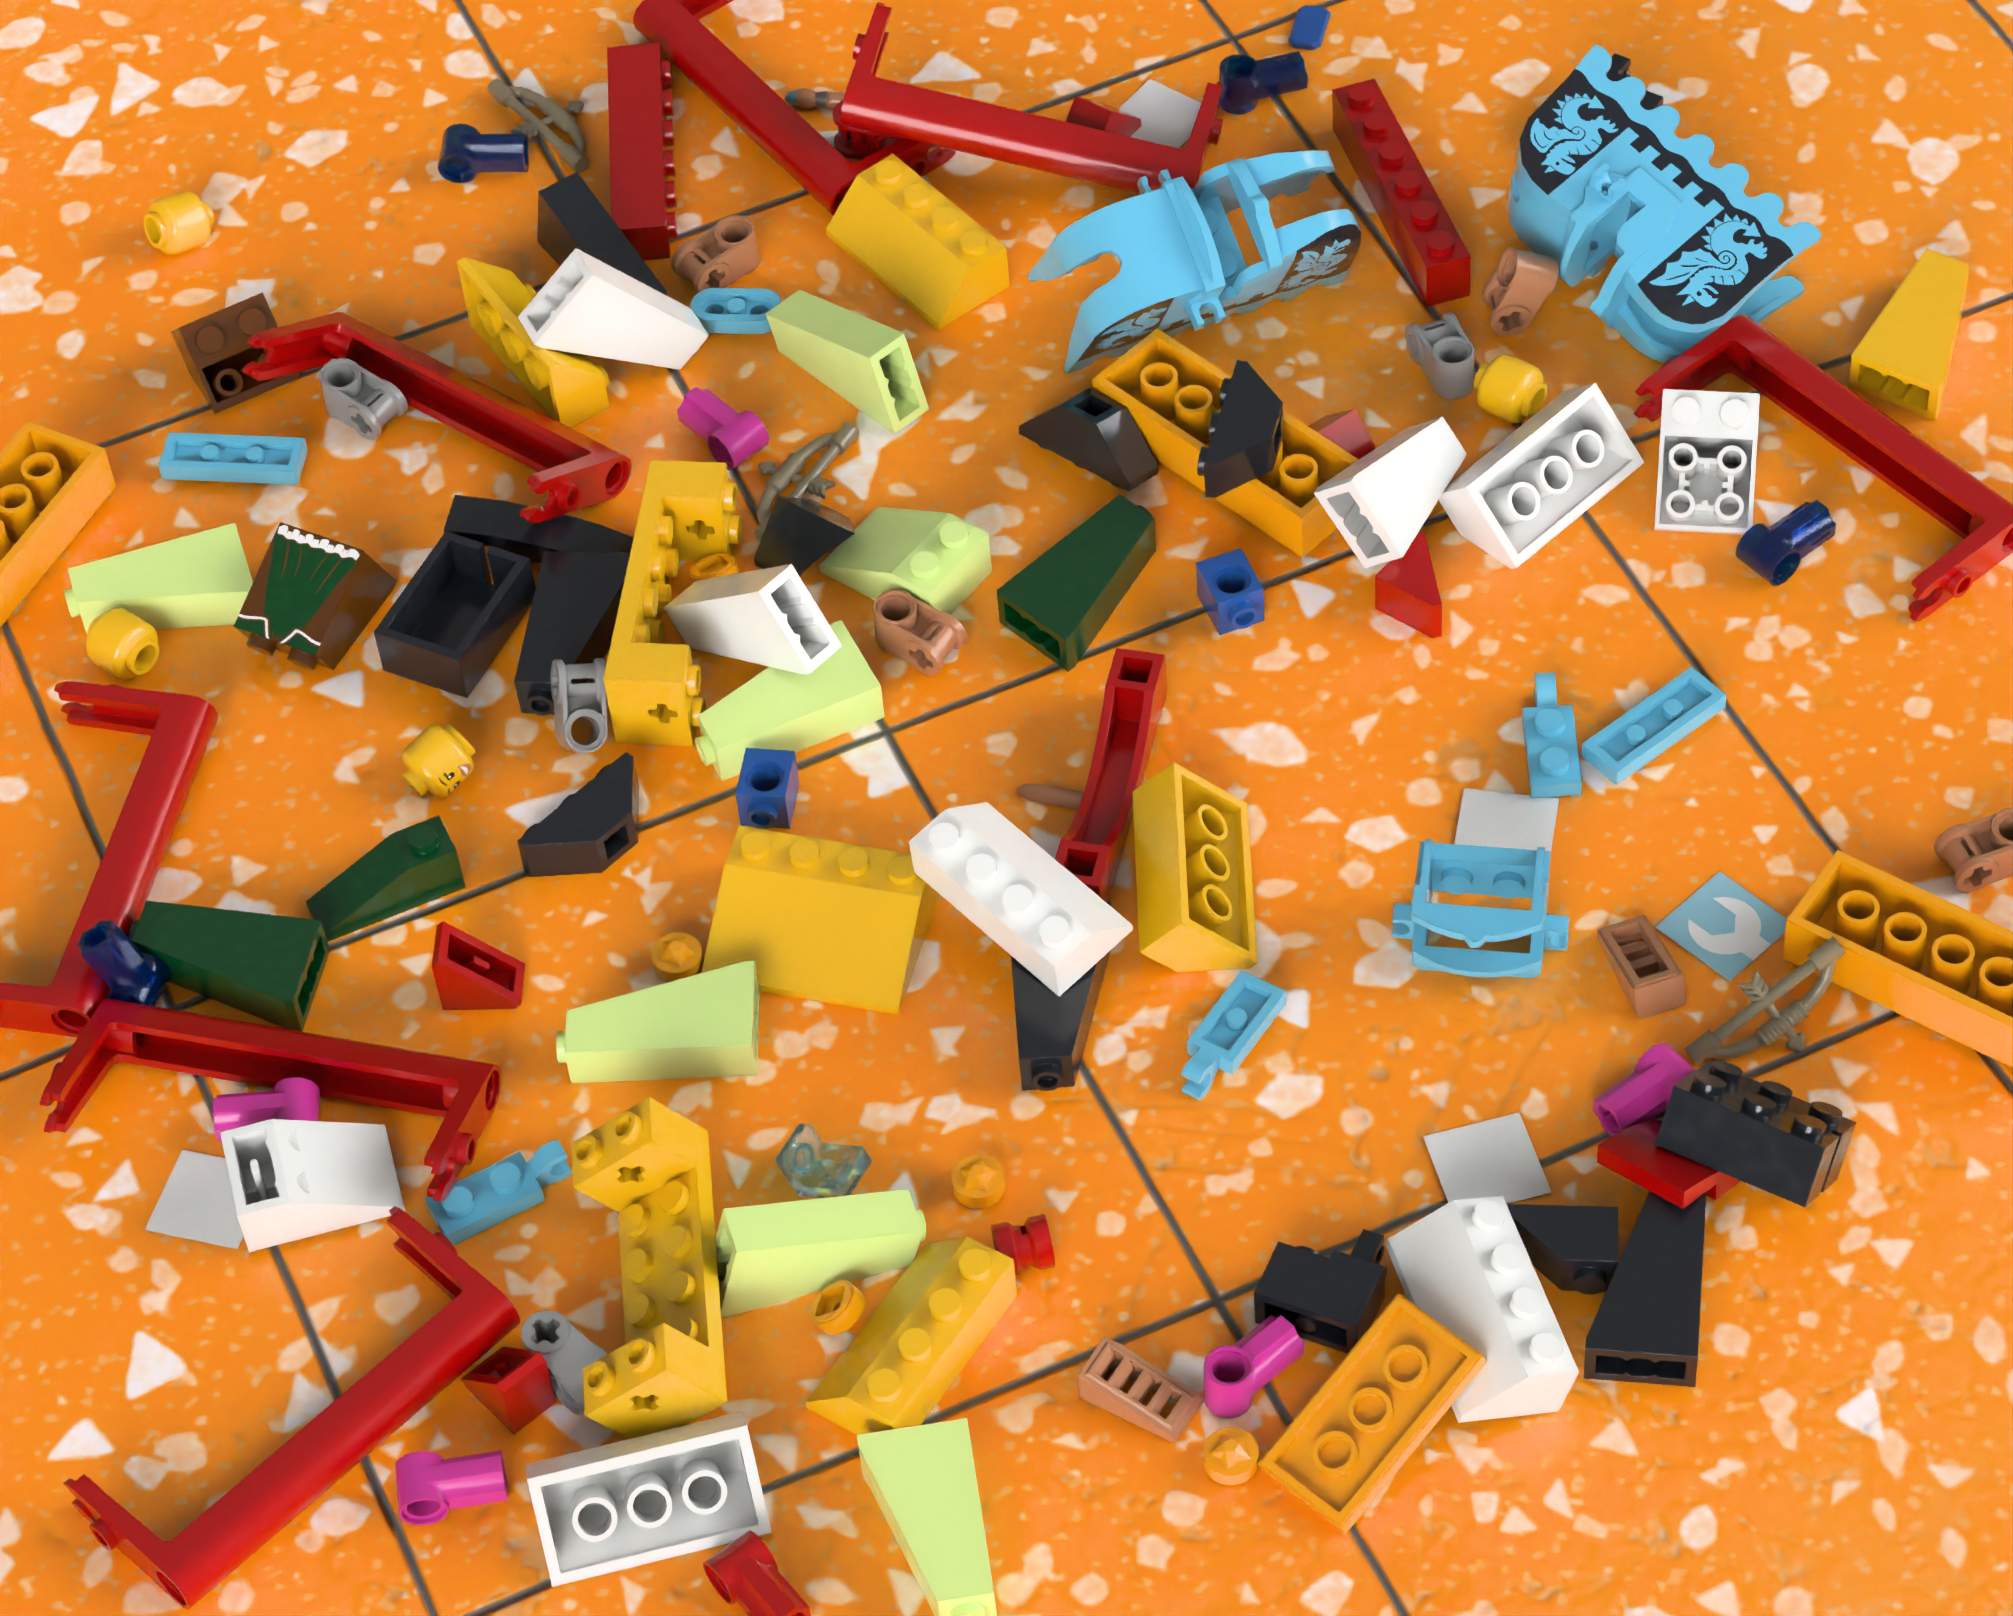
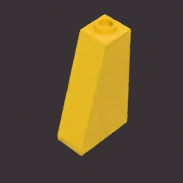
M1930 249L1925 250L1852 353L1849 388L1932 420L1938 417L1965 302L1970 264Z

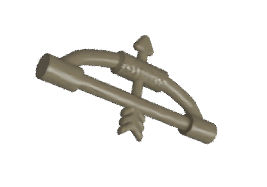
M500 79L491 81L488 86V93L504 107H510L525 121L522 125H518L517 128H513L511 133L520 134L521 142H525L526 139L529 140L532 136L535 137L539 133L560 152V158L577 173L587 169L589 159L584 156L586 141L577 125V120L570 115L573 112L576 114L581 112L584 107L582 101L568 102V107L563 108L551 97L546 98L530 89L507 86ZM517 98L525 99L539 106L540 111L547 117L539 120ZM554 123L563 132L569 134L575 147L572 144H566L547 125Z
M845 422L838 432L822 435L814 439L796 453H791L779 468L775 467L773 461L758 464V469L763 476H767L769 473L773 474L765 483L766 489L757 507L759 526L754 531V535L760 542L772 511L770 513L769 511L776 496L781 495L791 481L798 483L788 496L794 498H802L808 491L812 495L814 494L825 499V490L836 486L835 482L823 479L820 475L838 454H843L857 438L859 430L854 424ZM829 446L804 477L797 475L805 466V461L822 448Z
M1832 936L1807 955L1809 960L1770 989L1755 970L1750 983H1738L1739 988L1742 989L1743 993L1747 995V998L1752 1003L1715 1031L1711 1032L1709 1029L1684 1049L1696 1065L1706 1058L1732 1059L1753 1052L1763 1046L1769 1047L1783 1035L1788 1039L1786 1042L1787 1048L1799 1052L1805 1049V1035L1802 1032L1796 1034L1792 1028L1809 1017V1011L1818 1003L1833 979L1836 960L1846 952ZM1816 970H1819L1820 976L1800 1001L1794 1000L1793 1003H1790L1789 1006H1786L1785 1009L1779 1012L1773 1003ZM1763 1010H1766L1772 1018L1757 1028L1755 1035L1726 1047H1722L1720 1044Z

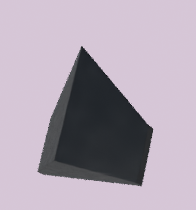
M778 496L754 557L755 565L766 569L792 564L800 577L812 563L855 534L850 519L812 499Z

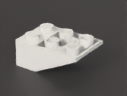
M1663 389L1654 530L1752 535L1760 393Z
M270 1119L220 1132L237 1218L249 1252L392 1216L389 1210L394 1206L405 1211L388 1134L384 1124Z

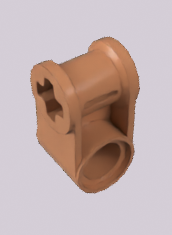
M732 215L721 219L710 229L678 247L672 257L671 268L678 276L682 278L687 277L693 282L697 293L708 288L727 287L742 276L753 272L760 263V253L754 224L749 218L741 215Z
M1512 247L1503 253L1499 265L1482 290L1484 302L1492 310L1489 319L1491 328L1496 334L1501 336L1518 335L1530 326L1532 319L1544 300L1555 288L1559 271L1558 262L1555 257Z
M889 590L883 592L874 602L875 638L878 647L913 665L921 673L929 676L939 673L943 667V660L953 649H960L967 642L966 630L955 617L933 608L906 591Z
M2013 807L2003 809L1998 813L1967 824L1955 825L1944 831L1935 841L1934 851L1938 858L1947 861L1954 872V884L1959 891L1966 893L1978 891L1988 884L2013 876Z

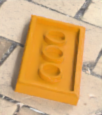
M1398 1293L1257 1464L1262 1471L1346 1535L1487 1361L1484 1355Z

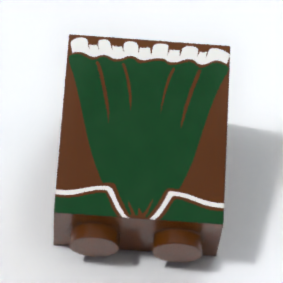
M280 522L233 627L248 638L246 643L248 647L260 653L273 656L275 650L289 654L287 660L305 669L314 670L316 664L334 670L393 591L397 580L361 549Z

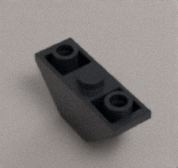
M1237 360L1231 379L1224 378L1220 391V406L1222 408L1220 413L1213 412L1210 420L1209 448L1202 447L1200 450L1197 473L1198 476H1204L1205 497L1216 498L1272 471L1284 436L1283 402L1247 361Z
M1088 388L1050 407L1019 425L1018 434L1034 441L1040 447L1064 457L1076 466L1109 481L1113 486L1128 492L1158 474L1159 465L1128 408L1092 388Z
M625 752L612 764L604 766L595 778L575 794L567 796L557 809L541 822L529 827L524 835L517 840L526 874L530 877L602 873L638 843L639 783L632 755Z

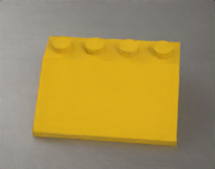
M739 825L724 864L701 973L743 961H755L761 992L899 1015L939 893L914 873L911 853Z

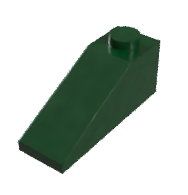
M438 815L390 834L308 899L306 904L312 918L322 921L326 939L329 942L466 887L457 850Z

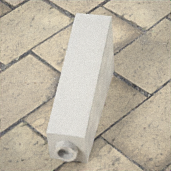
M577 248L573 250L518 316L534 345L540 348L679 370L682 369L709 337L691 308Z
M1440 417L1404 429L1317 487L1314 494L1363 567L1369 568L1404 556L1467 453L1444 418Z
M792 564L695 581L664 607L686 644L690 645V648L798 674H810L842 647Z

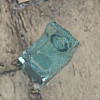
M806 1123L798 1124L776 1157V1164L798 1195L815 1198L850 1195L856 1189L860 1179L872 1162L863 1146L823 1143L813 1127Z

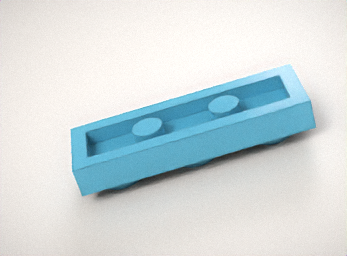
M169 432L158 467L162 479L298 485L308 449L305 438Z
M1690 667L1582 743L1581 757L1615 785H1618L1726 708L1727 695L1693 667Z

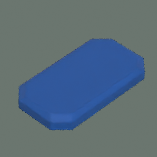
M1305 5L1299 8L1289 37V43L1292 47L1315 50L1321 47L1329 22L1330 12L1325 7Z

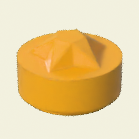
M722 553L709 555L698 560L689 570L692 584L698 580L739 573L734 557Z
M674 932L664 935L656 941L651 951L654 971L665 982L699 974L702 970L704 957L701 944L697 938L688 933Z
M984 1154L970 1155L960 1160L953 1168L951 1175L953 1193L962 1205L973 1209H983L996 1204L1004 1195L1006 1189L1005 1173L1002 1165L995 1158Z
M847 1280L831 1283L814 1300L810 1313L811 1320L829 1336L841 1334L848 1330L862 1314L865 1306V1297Z
M1226 1427L1215 1431L1207 1438L1203 1447L1205 1471L1211 1479L1223 1485L1232 1486L1247 1482L1256 1474L1259 1467L1257 1464L1259 1462L1257 1441L1249 1432L1236 1427Z

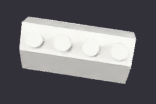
M1593 383L1563 391L1448 484L1439 498V502L1461 536L1510 569H1515L1645 462L1597 384Z
M987 802L947 808L909 841L914 873L1059 997L1133 930V925Z
M1503 1195L1452 1200L1388 1238L1385 1246L1407 1299L1484 1355L1487 1361L1451 1405L1458 1423L1558 1412L1579 1370Z
M743 1411L525 1464L527 1482L552 1587L732 1543L750 1530L758 1536L772 1533Z

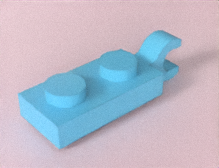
M1555 672L1535 673V707L1522 708V725L1531 798L1581 795L1582 778L1573 705L1557 706Z
M1241 970L1187 1040V1054L1193 1057L1186 1063L1181 1072L1183 1077L1189 1079L1183 1086L1182 1093L1201 1101L1210 1090L1218 1069L1233 1075L1286 1005V991Z
M553 1140L542 1145L528 1162L525 1161L519 1151L456 1182L447 1198L442 1202L434 1201L432 1197H425L424 1199L441 1233L453 1245H456L545 1201L542 1187L566 1179L572 1174V1171L565 1160L568 1157L560 1142Z

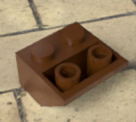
M263 292L181 326L171 332L191 377L215 414L300 378L297 372L258 381L241 371L248 363L252 361L259 363L266 356L264 348L255 349L247 344V341L261 331L278 327Z

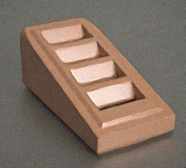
M1645 915L1596 930L1597 938L1638 1018H1647L1685 1004L1686 995L1683 974ZM1641 939L1643 940V942L1633 944L1624 948L1619 947L1634 941H1638Z
M1103 1337L1078 1375L1079 1397L1174 1444L1203 1403L1201 1395L1130 1349L1107 1337ZM1113 1371L1114 1373L1112 1374L1110 1379L1106 1381V1378L1108 1377L1110 1372ZM1130 1379L1135 1383L1126 1394L1121 1389ZM1149 1389L1155 1391L1156 1393L1147 1406L1141 1404ZM1171 1399L1177 1403L1165 1419L1159 1413L1167 1401Z

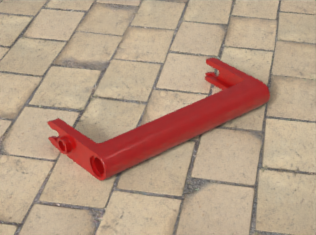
M644 0L634 13L633 24L635 29L650 43L660 42L661 53L832 216H834L856 176L889 155L894 154L922 177L948 162L956 153L955 150L942 149L940 147L928 152L932 145L903 138L858 162L848 161L699 21V19L734 0Z
M878 2L866 34L858 33L853 50V60H856L845 91L840 115V123L1140 194L1137 186L1139 178L1146 176L1148 186L1152 190H1157L1162 185L1159 182L1158 175L1160 171L1168 169L1171 179L1183 176L1191 189L1196 186L1209 144L1218 145L1223 119L1217 118L1224 83H1207L1187 146L1183 149L876 77L889 36V32H885L892 11L891 7L884 6L885 3Z
M336 312L261 331L247 341V344L255 349L264 348L266 354L265 358L259 363L252 361L241 370L258 381L322 367L329 361L338 358L350 359L377 377L394 384L402 392L409 406L534 469L537 472L530 475L527 480V484L530 485L529 489L536 494H544L549 490V496L546 501L522 508L520 517L531 523H540L611 500L623 491L630 478L632 464L627 456L343 312Z
M1745 314L1737 315L1677 358H1671L1666 361L1660 370L1648 377L1635 391L1640 397L1648 394L1653 396L1652 399L1642 403L1634 412L1636 417H1645L1653 422L1661 417L1663 389L1700 391L1723 375L1733 373L1964 540L1912 580L1911 585L1917 589L1912 595L1916 600L1909 605L1908 611L1912 613L1910 618L1915 622L1926 618L1953 597L1959 598L1964 595L1974 581L2013 553V504Z
M64 681L55 685L54 691L59 693V698L62 701H71L64 704L61 708V712L68 714L66 721L69 724L149 735L151 738L52 983L49 986L42 987L0 982L1 1028L78 1037L99 1004L104 999L109 998L129 947L130 927L133 921L139 920L218 720L216 709L208 701L200 697L126 688L114 684L100 685ZM80 703H88V704H93V705H91V706H86V705H82V704H80Z
M107 998L99 1004L63 1061L58 1062L54 1066L51 1079L43 1091L39 1104L50 1106L54 1101H58L55 1110L49 1114L46 1120L44 1132L52 1133L59 1131L66 1133L111 1067L118 1062L273 1088L277 1082L286 1078H305L318 1085L321 1097L444 1118L424 1158V1165L432 1167L431 1174H435L427 1188V1197H432L434 1201L442 1202L451 1192L463 1167L471 1165L473 1162L477 1141L498 1102L501 1088V1071L497 1064Z
M394 1206L389 1210L392 1216L386 1220L387 1224L399 1237L393 1243L394 1248L443 1290L452 1301L172 1540L163 1541L85 1474L76 1481L71 1478L65 1481L63 1484L76 1497L71 1503L91 1523L89 1529L98 1542L108 1551H112L117 1547L180 1606L187 1610L190 1609L520 1324V1317L510 1300L496 1286L459 1257L456 1248L445 1235L440 1232H436L433 1235L401 1208Z

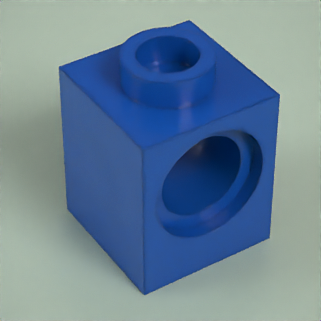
M1241 548L1196 563L1197 595L1219 635L1237 629H1245L1253 624L1264 621L1263 587Z
M758 748L745 749L735 793L741 826H754L760 829H790L800 784L795 751Z

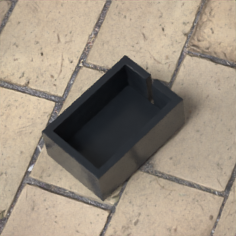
M445 531L374 631L383 670L468 698L532 606L536 586L530 558L491 546L487 555L493 577V585L491 584L492 580L484 544Z
M1708 1061L1674 1085L1655 1145L1803 1207L1809 1205L1820 1195V1192H1824L1837 1181L1857 1123L1843 1117V1112L1839 1108L1825 1102L1815 1101L1809 1103L1792 1096L1793 1092L1790 1088L1777 1082L1763 1081L1760 1083L1742 1075L1743 1071L1741 1068L1725 1061H1713L1712 1063Z

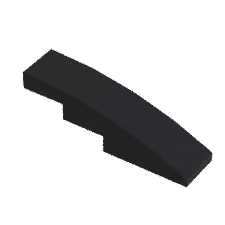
M461 495L454 496L444 527V533L447 531L481 542L484 546H494L528 557L530 562L533 563L542 562L544 551L630 553L634 538L603 525L565 514L540 523H531L520 517L522 508L528 507L527 505Z

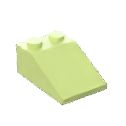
M877 507L854 530L855 534L842 542L819 565L821 573L874 601L883 592L903 590L933 608L950 615L992 572L988 532L951 513Z

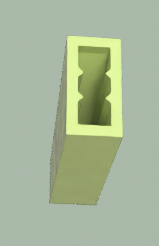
M800 289L765 313L779 352L889 432L896 434L929 410L904 333Z
M231 523L68 568L72 588L63 591L71 618L81 615L87 634L88 628L95 618L116 608L130 611L151 624L154 629L234 625L253 581L236 524Z
M842 620L830 625L842 647L810 674L803 675L768 667L698 715L701 736L695 738V744L699 756L705 766L713 764L722 781L740 775L746 748L795 751L796 753L885 718L881 685Z
M755 961L739 962L567 1010L565 1032H557L556 1036L558 1063L567 1064L571 1083L757 1075L760 989Z
M909 1189L724 1208L715 1237L721 1318L818 1292L836 1281L847 1280L853 1282L909 1266L915 1259L920 1242H923L926 1238V1221L923 1212L920 1209H915Z
M967 1418L857 1435L862 1473L934 1616H997Z

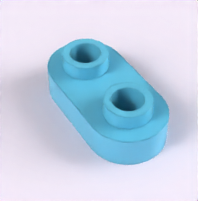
M708 288L700 291L693 297L690 307L707 333L764 334L771 332L765 313L781 303V299L774 291L763 288Z

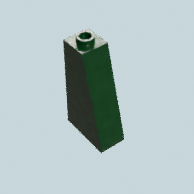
M1119 494L996 590L999 622L1069 672L1079 662L1155 553L1154 517L1143 506L1135 505Z
M147 900L139 920L133 921L129 932V946L132 950H135L142 972L283 1028L303 1031L330 953L321 920Z

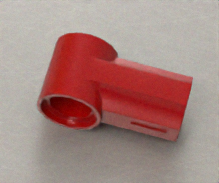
M747 1531L703 1562L704 1571L718 1594L730 1605L736 1602L748 1616H811L807 1603L779 1573L777 1563L770 1550L753 1531Z

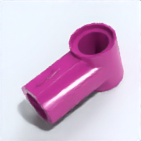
M695 387L684 395V400L677 409L679 421L707 442L713 457L717 462L726 463L727 470L734 469L769 444L768 432L764 424L753 412L749 410H744L741 413L736 412L708 389L701 390Z
M1659 1043L1650 1048L1639 1059L1632 1074L1593 1100V1111L1599 1118L1602 1128L1611 1136L1633 1125L1648 1122L1666 1110L1674 1085L1694 1072L1695 1069L1670 1045Z
M291 1077L277 1082L273 1087V1091L217 1095L213 1099L214 1132L218 1142L222 1141L220 1135L222 1131L270 1119L318 1121L320 1088L311 1080Z
M1271 1315L1233 1346L1217 1347L1206 1356L1204 1362V1402L1211 1413L1223 1418L1239 1417L1246 1413L1252 1405L1253 1394L1304 1354V1342L1297 1334L1295 1326L1282 1315L1279 1317Z
M502 1450L443 1459L442 1456L434 1452L419 1451L406 1454L395 1463L399 1517L402 1521L411 1525L420 1526L437 1523L447 1516L450 1509L508 1500V1483Z

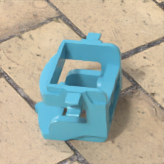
M1425 839L1424 842H1420L1412 904H1394L1392 937L1413 939L1412 964L1420 970L1443 971L1471 977L1508 976L1534 978L1540 975L1542 972L1544 949L1567 950L1569 936V917L1547 914L1550 851H1545V847H1537V850L1433 843V839ZM1433 891H1440L1456 895L1467 893L1493 895L1503 898L1520 897L1532 898L1531 910L1432 903ZM1429 930L1453 939L1464 940L1471 948H1479L1485 942L1517 939L1531 934L1530 953L1427 946Z

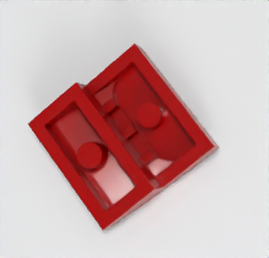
M1648 1121L1633 1125L1598 1145L1597 1163L1682 1209L1705 1192L1706 1196L1717 1200L1741 1182V1180L1655 1145L1662 1121Z

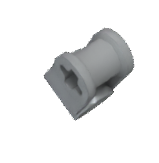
M1447 312L1442 315L1440 320L1421 326L1411 323L1405 327V337L1410 355L1414 362L1420 366L1434 391L1439 396L1447 399H1459L1469 395L1474 389V347L1463 332L1456 315L1453 312Z
M346 358L334 359L324 364L320 370L319 378L327 413L355 429L368 440H375L381 434V428L394 416L401 417L408 411L406 398L394 384L377 377L359 366L355 361Z
M595 658L593 663L564 664L562 659L552 661L551 691L554 700L555 735L560 745L568 751L594 752L602 747L607 739V696L603 681L606 668L604 658ZM572 679H588L587 683H571ZM583 716L590 722L592 732L590 738L585 743L578 744L572 738L571 725L577 718Z
M550 1310L536 1312L523 1323L521 1329L523 1345L527 1350L540 1351L546 1360L554 1394L566 1408L574 1414L580 1415L584 1412L582 1369L606 1356L607 1353L600 1346L589 1341L560 1313Z

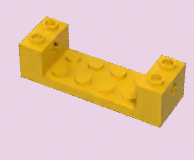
M650 460L603 677L616 743L694 745L697 727H700L698 715L707 710L706 698L698 696L701 686V669L699 665H693L690 645L663 643L664 625L661 617L662 613H667L664 607L671 602V586L668 583L670 577L677 576L679 561L697 562L709 555L721 553L731 555L733 544L741 543L742 517L741 515H734L737 506L736 483L729 482L726 463Z
M648 1097L571 1143L573 1187L618 1212L625 1345L582 1369L584 1413L586 1417L629 1439L687 1425L727 1403L708 1131Z

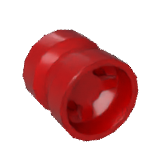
M1045 1214L1028 1217L1023 1226H1013L1008 1222L991 1225L994 1249L1013 1259L1015 1275H1018L1021 1269L1028 1267V1265H1033L1038 1270L1055 1267L1053 1245Z

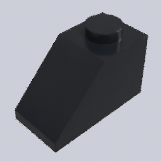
M1508 1204V1209L1533 1266L1561 1291H1578L1589 1295L1607 1291L1618 1265V1207Z

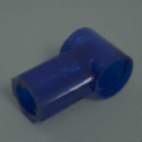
M1297 51L1257 61L1250 56L1242 54L1224 58L1219 66V82L1224 83L1218 104L1228 113L1236 115L1246 114L1256 107L1258 99L1307 88L1308 75L1303 57Z
M467 124L451 125L443 133L438 171L448 181L466 183L473 180L477 172H528L529 143L527 134H480L476 128Z
M1817 500L1812 503L1805 502L1770 527L1764 523L1752 526L1740 539L1735 552L1736 557L1770 584L1779 586L1791 578L1803 557L1835 536L1836 523L1831 518L1829 509Z
M113 920L99 921L94 927L84 931L77 943V946L81 949L82 957L112 989L108 995L109 999L156 1006L172 976L171 970L162 960L154 955L140 952Z

